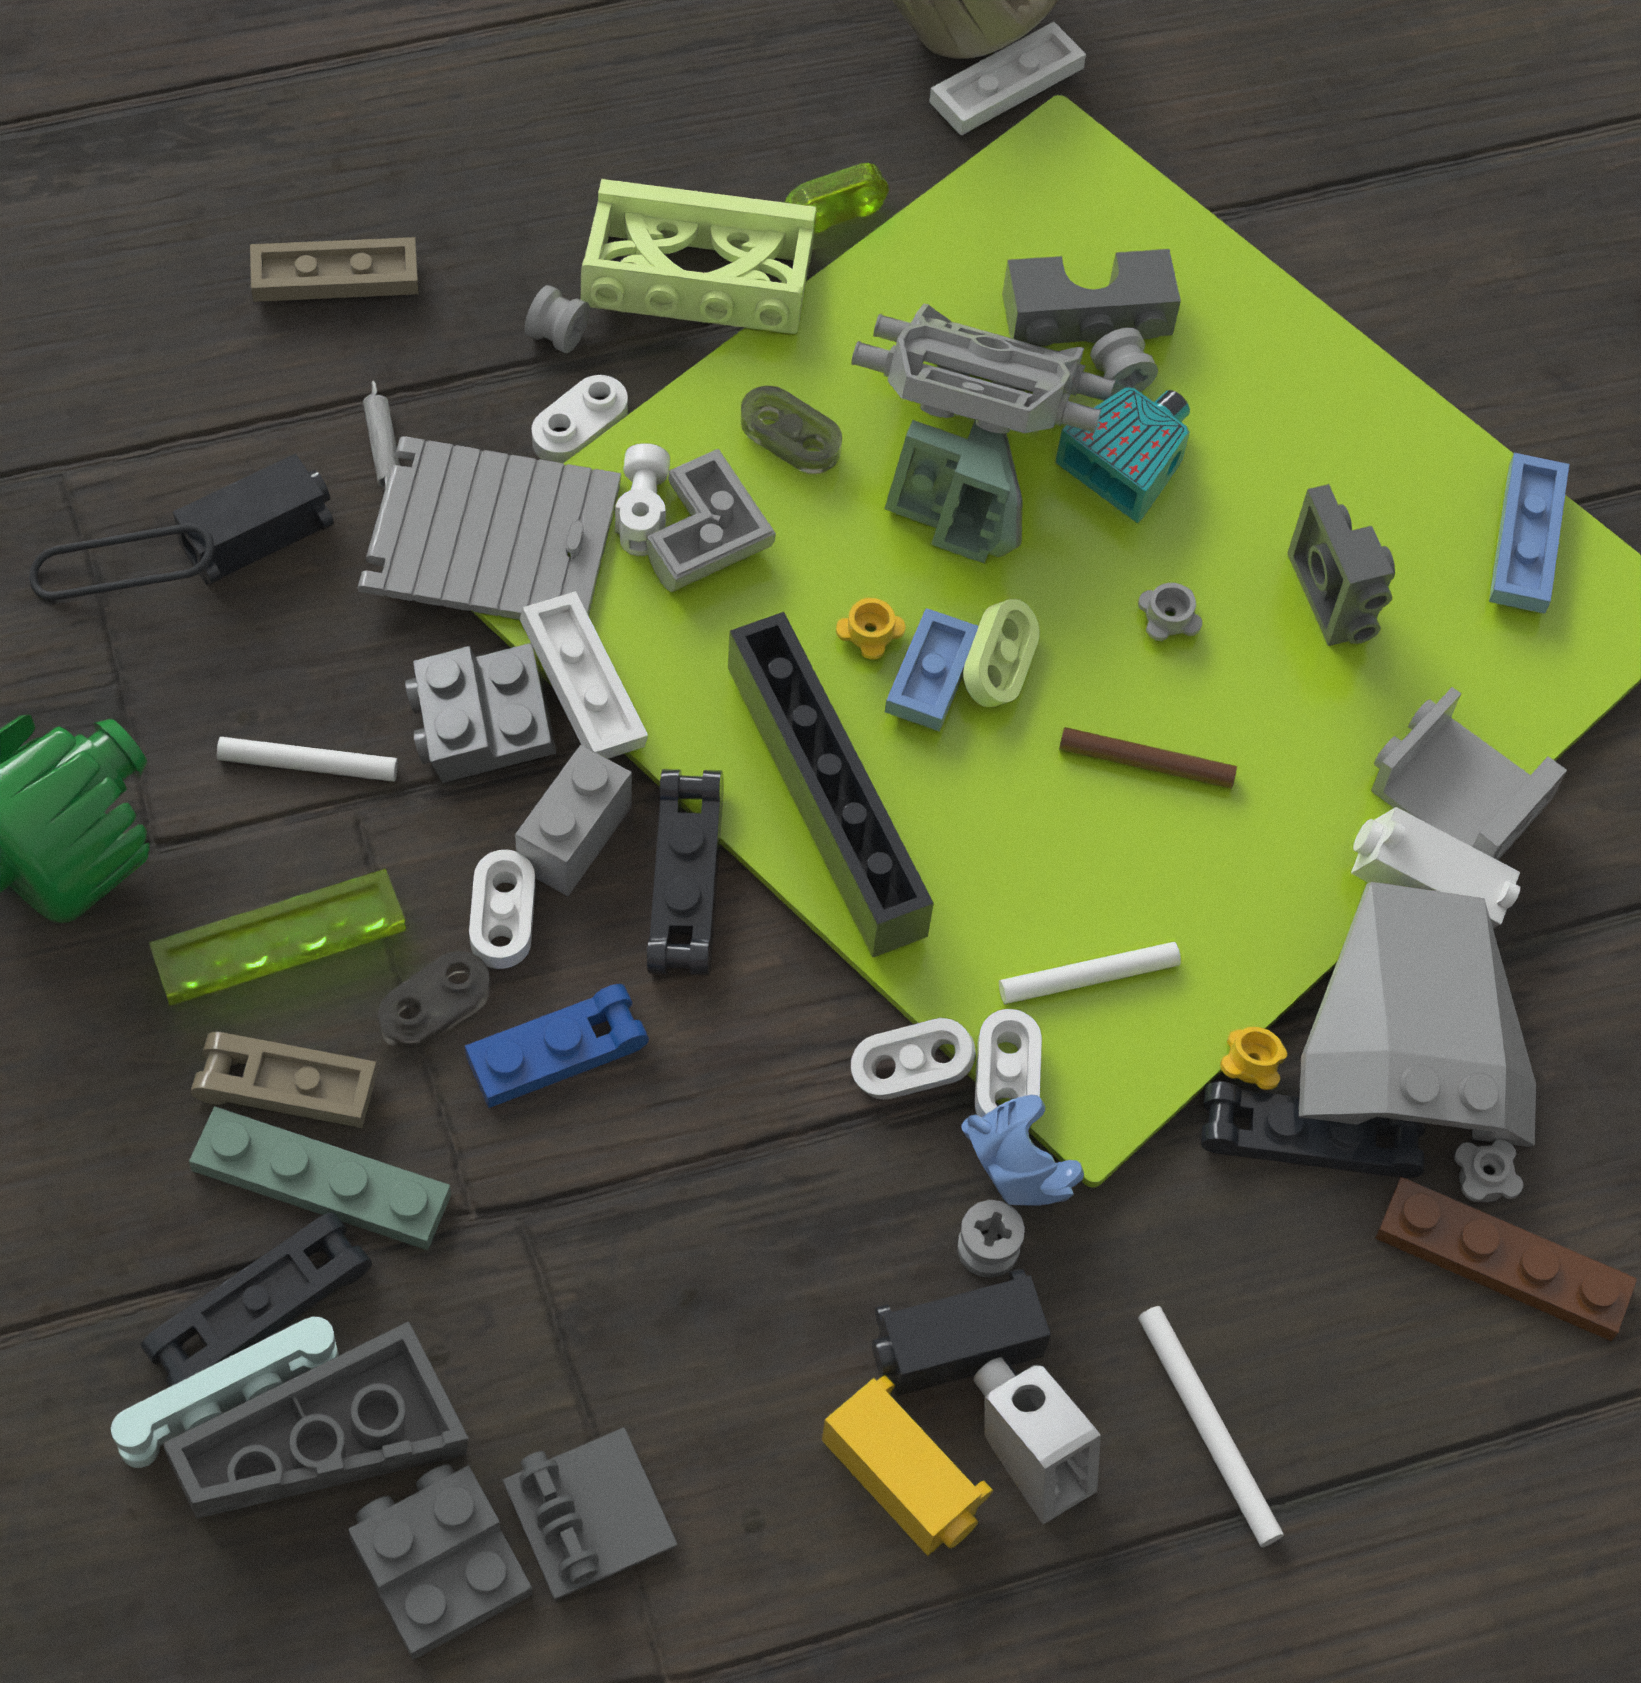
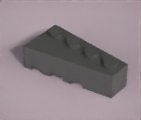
M408 1321L163 1444L168 1461L197 1519L467 1455L469 1438Z

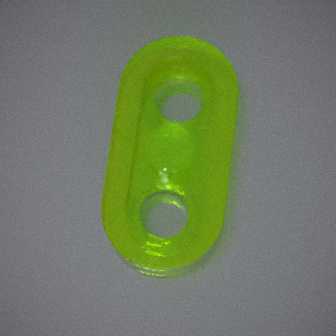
M862 163L799 185L786 197L784 203L816 207L815 234L828 229L832 225L856 217L872 215L883 205L889 192V185L876 165Z

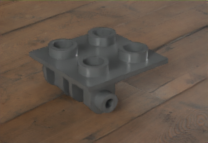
M625 1427L549 1460L544 1451L530 1454L520 1462L523 1471L503 1479L505 1488L554 1600L678 1546Z

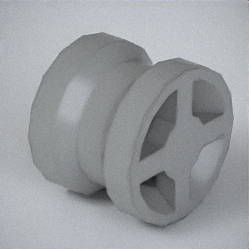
M546 285L536 295L529 308L525 321V333L535 340L549 339L557 350L563 353H570L576 347L586 329L590 315V305L579 298L571 301L562 297L559 289Z
M1134 328L1114 330L1098 340L1091 349L1090 356L1096 369L1105 372L1104 378L1116 380L1112 396L1125 387L1135 388L1140 392L1148 387L1158 374V368L1152 356L1144 353L1145 342L1140 332Z
M996 1200L979 1202L967 1211L961 1224L957 1252L960 1261L968 1271L980 1277L994 1278L1004 1275L1014 1267L1019 1258L1025 1231L1019 1213L1012 1206ZM989 1230L988 1233L982 1235L983 1231ZM998 1233L1001 1235L1002 1239L998 1238Z

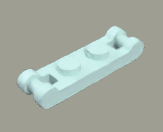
M321 1317L304 1319L123 1410L116 1415L111 1426L112 1437L118 1446L121 1458L131 1467L142 1468L148 1466L155 1461L159 1454L160 1445L338 1357L333 1328L327 1320Z

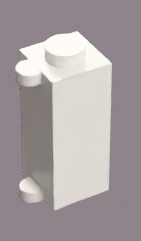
M1398 807L1393 808L1375 820H1367L1354 842L1353 849L1358 852V856L1351 874L1368 883L1377 882L1485 898L1493 928L1501 925L1507 908L1514 904L1520 893V886L1516 885L1520 874L1519 871Z

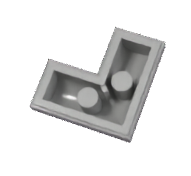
M716 449L669 470V483L691 516L648 535L647 552L654 572L660 582L668 591L674 592L771 547L775 542L776 533L720 450Z

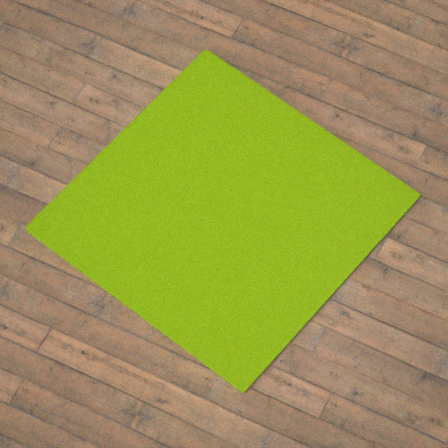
M1062 95L1052 97L806 281L797 333L790 334L752 328L742 329L564 462V465L570 464L592 468V470L599 469L621 473L618 501L624 493L631 491L632 482L625 476L623 469L625 452L629 447L642 443L662 447L670 455L669 470L716 449L720 450L776 533L775 542L771 547L674 592H670L658 579L648 555L636 556L629 554L623 549L620 544V533H615L614 510L589 618L648 734L645 747L624 754L659 787L662 769H681L682 775L703 776L704 770H722L724 792L720 844L913 1024L937 1018H947L961 1024L970 1034L975 1044V1061L967 1074L975 1082L977 1044L984 1021L991 1014L1004 1009L1019 1010L1032 1017L1038 1024L1042 1036L1040 1098L1046 1108L1044 1114L1030 1126L1029 1133L1060 1162L1067 1160L1078 1161L1084 1170V1177L1081 1181L1089 1187L1101 1185L1222 1072L1220 1062L1224 1056L1229 1054L1231 1047L1228 1045L1227 1039L1232 1031L1243 1030L1247 1027L1270 1028L1336 966L1366 884H1368V882L1351 874L1358 856V852L1353 849L1355 839L1367 820H1375L1393 809L1391 805L1371 791L1379 772V768L1374 765V761L1391 738L1396 736L1402 741L1411 732V729L1408 728L1409 723L1427 700L1430 699L1437 704L1451 687L1459 691L1461 696L1451 718L1531 775L1547 756L1554 761L1560 758L1641 682V554L1565 495L1552 596L1546 613L1489 602L1508 468L1514 453L1086 112ZM1170 250L1181 303L1173 335L1143 339L1145 342L1144 353L1152 356L1158 368V374L1155 380L1144 390L1140 391V393L1153 402L1167 390H1173L1182 395L1190 407V414L1182 423L1187 426L1190 434L1180 466L1142 520L1136 523L1055 463L1061 431L1066 424H1061V426L1054 425L1053 428L1028 433L1010 429L1007 433L1023 505L1022 543L1018 548L1005 556L996 557L988 554L984 564L931 545L936 531L935 527L884 509L905 437L912 420L968 439L975 419L955 413L953 417L949 418L928 414L920 408V403L902 399L887 381L888 377L884 376V373L851 365L853 352L858 341L889 351L893 345L896 346L897 342L873 337L879 314L911 323L917 311L924 303L933 307L952 322L1010 338L1002 296L1008 260L1062 256L1065 273L1074 284L1086 289H1101L1109 286L1116 252ZM1082 341L1054 343L1043 346L1054 351L1076 347L1084 348L1080 362L1081 365H1085L1084 372L1104 377L1105 372L1096 369L1090 356L1091 349L1096 343ZM926 361L923 362V364L937 367L936 364L929 363ZM970 374V377L992 382V380ZM1025 390V391H1024V392H1026V393L1033 394L1032 391H1028V390ZM1078 393L1076 396L1070 395L1068 400L1091 408L1103 402V400ZM667 476L665 481L657 485V495L661 497L665 504V528L691 516L670 485ZM1329 484L1338 505L1343 504L1347 508L1351 518L1352 530L1372 526L1381 546L1388 547L1393 556L1395 576L1389 585L1393 597L1391 602L1383 607L1378 614L1377 620L1381 627L1380 632L1366 642L1352 644L1347 641L1331 646L1327 645L1287 552L1307 489ZM1165 583H1177L1189 588L1196 600L1194 613L1202 619L1200 631L1194 636L1180 633L1169 635L1163 641L1152 639L1146 632V627L1149 623L1146 613L1138 606L1140 595L1147 590L1154 591L1155 588ZM863 598H876L886 602L893 609L895 616L901 617L905 622L903 637L893 639L885 647L884 655L875 660L863 657L859 647L851 641L839 639L836 634L837 622L842 618H849L852 606ZM1008 599L1021 600L1032 609L1039 625V641L1022 689L1014 700L995 707H984L970 696L963 676L940 731L885 712L887 697L926 608L979 626L982 616L988 607ZM1165 611L1168 616L1175 615L1173 612ZM473 612L511 648L531 643L519 619ZM781 612H785L934 903L928 937L873 958L728 670L730 630ZM865 627L869 632L876 630L875 627ZM539 660L542 677L552 686ZM1064 727L1235 765L1237 770L1233 787L1230 789L1059 750ZM682 799L681 807L687 813H701L702 800ZM1175 942L1179 948L1181 964L1179 966L1008 1004L1003 1003L1000 995L999 980ZM1011 1042L998 1044L999 1049L1004 1053L1013 1054L1019 1051L1017 1046ZM943 1044L938 1047L951 1060L955 1056L954 1045ZM1008 1098L996 1100L999 1105L1010 1101Z

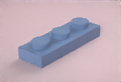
M1519 453L1513 454L1508 468L1489 602L1546 613L1552 596L1569 464Z

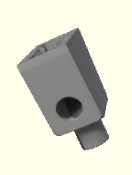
M1004 1357L993 1359L985 1364L976 1373L974 1382L985 1396L986 1439L1042 1524H1045L1097 1492L1101 1435L1043 1366L1034 1365L1017 1375Z

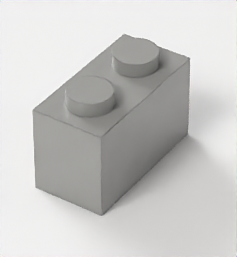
M583 745L578 747L515 834L516 852L524 855L531 862L537 880L569 896L632 808V772Z

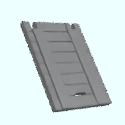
M401 437L399 439L395 453L396 457L414 461L412 468L394 465L391 468L366 555L368 563L384 566L382 573L363 571L357 587L359 592L379 596L386 595L387 597L408 601L415 600L416 602L437 606L444 605V607L466 611L473 610V612L495 616L501 615V617L520 620L522 607L576 591L589 616L618 497L621 473L599 469L592 470V468L570 464L564 465V463L536 460L535 458L517 455L510 456L505 453L488 450L481 451L476 448L453 446L452 444L425 441L412 437Z

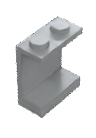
M1451 687L1437 704L1429 699L1419 708L1409 723L1408 728L1411 729V732L1402 741L1394 736L1383 747L1374 761V765L1379 768V772L1371 791L1393 808L1398 807L1499 860L1550 803L1567 770L1547 756L1537 769L1529 775L1451 718L1461 696L1459 691Z

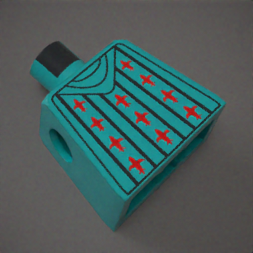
M1123 388L1094 407L1095 409H1101L1094 433L1069 425L1062 429L1055 463L1138 523L1143 519L1178 469L1184 457L1190 432L1182 421L1190 414V407L1185 398L1173 390L1165 391L1153 402L1135 388Z

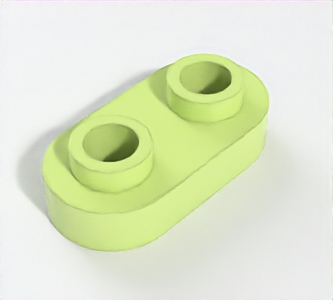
M1008 599L988 607L982 616L964 665V682L970 696L984 707H995L1010 702L1019 695L1039 641L1037 618L1032 609L1023 601Z

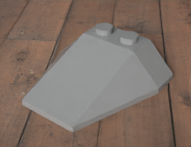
M1377 882L1366 884L1301 1056L1299 1117L1356 1125L1375 1117L1473 1129L1472 1140L1486 1142L1505 1140L1512 1145L1534 1146L1536 1082L1485 898Z

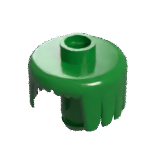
M22 715L0 729V893L11 886L33 909L49 921L59 924L68 923L87 911L144 864L149 857L150 843L144 844L147 830L142 824L123 834L136 818V813L129 803H122L108 814L104 813L119 796L127 791L124 780L132 774L137 778H141L148 761L133 738L113 719L93 723L96 732L89 738L82 734H77L74 737L66 729L59 726L43 737L35 738L21 746L35 730L32 716Z

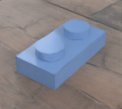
M926 608L887 697L885 712L940 731L963 677L964 665L979 626Z

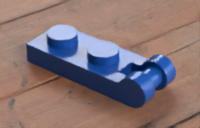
M614 984L607 986L590 999L465 1045L466 1058L488 1108L632 1054L643 1048L648 1043L649 1037L642 1022L634 1020L629 1009L633 1002L625 985ZM608 1021L612 1031L609 1034L596 1038L592 1026Z

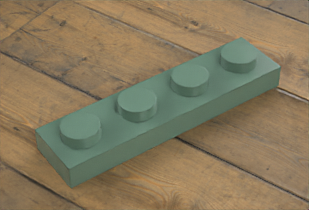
M215 1106L189 1160L193 1172L321 1215L334 1212L342 1222L428 1250L451 1197V1187L449 1184Z

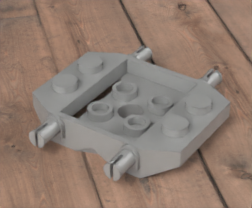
M924 303L917 311L911 323L879 314L873 337L897 342L896 346L893 345L889 351L858 341L851 361V365L884 373V376L888 377L887 381L902 399L920 403V408L924 412L944 418L953 417L955 413L976 419L977 426L994 433H1008L1010 429L1028 433L1053 428L1054 425L1061 426V424L1094 433L1101 409L1068 401L1070 395L1076 396L1078 393L1105 401L1112 396L1116 381L1115 379L1112 380L1084 372L1085 365L1080 364L1084 348L1076 347L1054 351L950 321L933 307ZM926 361L929 363L936 364L937 367L923 364V362ZM970 374L992 380V382L970 377ZM1025 390L1032 391L1033 394L1026 393V392H1024V391H1025Z

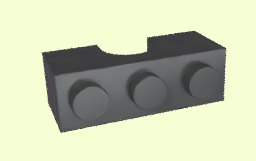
M1169 249L1116 252L1109 286L1101 289H1086L1074 284L1065 273L1062 256L1008 260L1002 292L1010 338L1040 347L1054 343L1082 341L1096 343L1108 333L1122 328L1138 330L1143 339L1173 335L1181 303Z

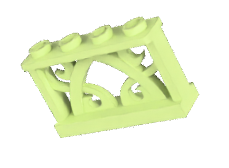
M601 179L598 204L585 259L581 267V300L587 302L591 308L795 334L799 328L806 279L813 248L816 207ZM609 236L628 239L607 244ZM685 247L716 250L719 255L732 263L708 273L694 272L681 269L664 254L677 252ZM630 255L622 259L621 262L610 261L619 256ZM774 259L794 260L793 268L791 269ZM763 272L777 277L783 283L771 282L769 277Z

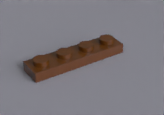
M1400 1177L1375 1237L1377 1240L1609 1341H1612L1619 1332L1637 1282V1278L1403 1177Z

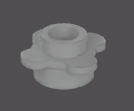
M1165 583L1155 588L1154 591L1147 590L1140 595L1138 606L1146 613L1149 622L1146 632L1152 639L1163 641L1169 635L1180 633L1194 636L1200 631L1202 619L1194 613L1196 600L1189 588L1177 583ZM1165 611L1173 612L1175 615L1168 616Z
M1496 1140L1491 1146L1476 1147L1472 1143H1463L1458 1147L1455 1152V1161L1461 1166L1459 1179L1465 1197L1474 1202H1492L1502 1196L1507 1199H1513L1520 1194L1523 1189V1181L1515 1173L1513 1159L1516 1156V1150L1512 1144L1505 1140ZM1485 1166L1492 1167L1494 1174L1487 1175L1483 1168Z

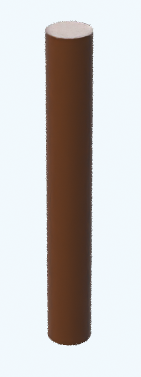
M1064 727L1059 750L1230 789L1233 787L1237 770L1235 765Z

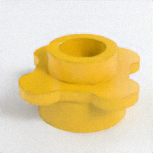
M863 598L855 603L849 612V618L840 619L836 625L838 638L843 641H851L861 649L862 656L870 660L881 658L884 655L885 647L893 639L903 637L905 633L904 620L901 617L895 616L889 604L876 598ZM865 627H875L876 630L869 632Z
M1247 1027L1243 1030L1232 1031L1227 1039V1043L1231 1047L1229 1054L1224 1056L1220 1062V1068L1223 1073L1230 1078H1239L1244 1082L1252 1084L1256 1083L1261 1089L1270 1090L1277 1087L1280 1082V1075L1277 1069L1279 1064L1283 1063L1287 1057V1051L1280 1039L1271 1031L1261 1027Z

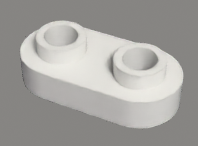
M605 375L590 376L576 384L535 418L532 424V444L537 456L542 460L564 463L625 418L628 414V397L625 387L615 378ZM596 397H604L605 399H603V400H596V399H594V398H596ZM556 427H564L567 430L563 432H556L552 429Z
M497 850L491 852L479 861L474 872L469 926L470 946L477 960L491 968L503 969L515 966L527 956L531 947L535 901V872L531 862L524 855L516 851ZM501 883H511L515 886L512 891L507 893L499 892L495 889ZM498 936H505L511 940L508 945L503 947H497L490 943L492 939Z
M1014 1009L999 1010L991 1014L981 1026L977 1044L975 1109L980 1117L998 1107L995 1101L1000 1098L1012 1100L1026 1095H1037L1040 1097L1041 1031L1035 1020L1022 1011ZM1011 1042L1017 1046L1019 1051L1007 1054L999 1049L998 1044Z
M937 1018L866 1038L857 1046L852 1055L851 1072L855 1082L868 1095L877 1099H893L954 1083L965 1077L975 1061V1044L970 1034L961 1024L951 1019ZM943 1044H952L955 1046V1056L947 1063L937 1062L935 1060L937 1048ZM885 1059L894 1060L896 1069L893 1075L886 1079L878 1078L876 1076L877 1065Z

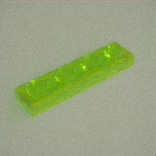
M386 869L159 939L149 944L170 1006L406 931V926Z

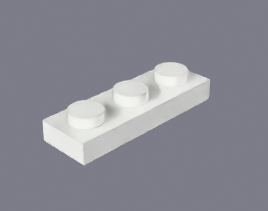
M1052 22L931 88L929 102L960 135H963L1084 69L1086 54L1055 22Z
M576 591L522 607L521 624L581 745L607 759L645 747L648 734Z

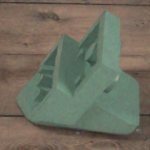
M975 419L968 439H965L942 429L912 420L905 437L884 509L935 527L936 531L931 545L984 564L988 554L1002 557L1018 548L1022 543L1023 501L1007 433H994L984 430L976 425Z

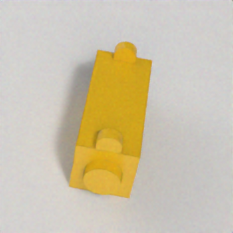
M886 1375L877 1381L873 1378L825 1419L822 1441L927 1556L943 1542L951 1549L959 1544L976 1527L978 1520L974 1515L977 1508L988 1499L993 1490L984 1480L974 1486L889 1395L895 1385Z

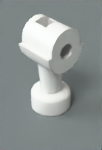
M636 444L626 450L623 469L625 476L632 482L631 491L624 493L618 499L615 507V533H620V544L623 549L629 554L636 556L648 555L647 536L665 528V504L661 497L657 495V485L667 479L670 455L665 449L654 444Z

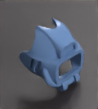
M1026 1095L1012 1099L982 1117L971 1115L961 1126L965 1136L971 1140L984 1169L1005 1202L1009 1205L1038 1206L1067 1201L1074 1195L1072 1187L1078 1184L1084 1177V1170L1078 1161L1067 1160L1055 1163L1049 1153L1040 1150L1031 1142L1029 1128L1044 1114L1046 1108L1044 1102L1037 1095Z

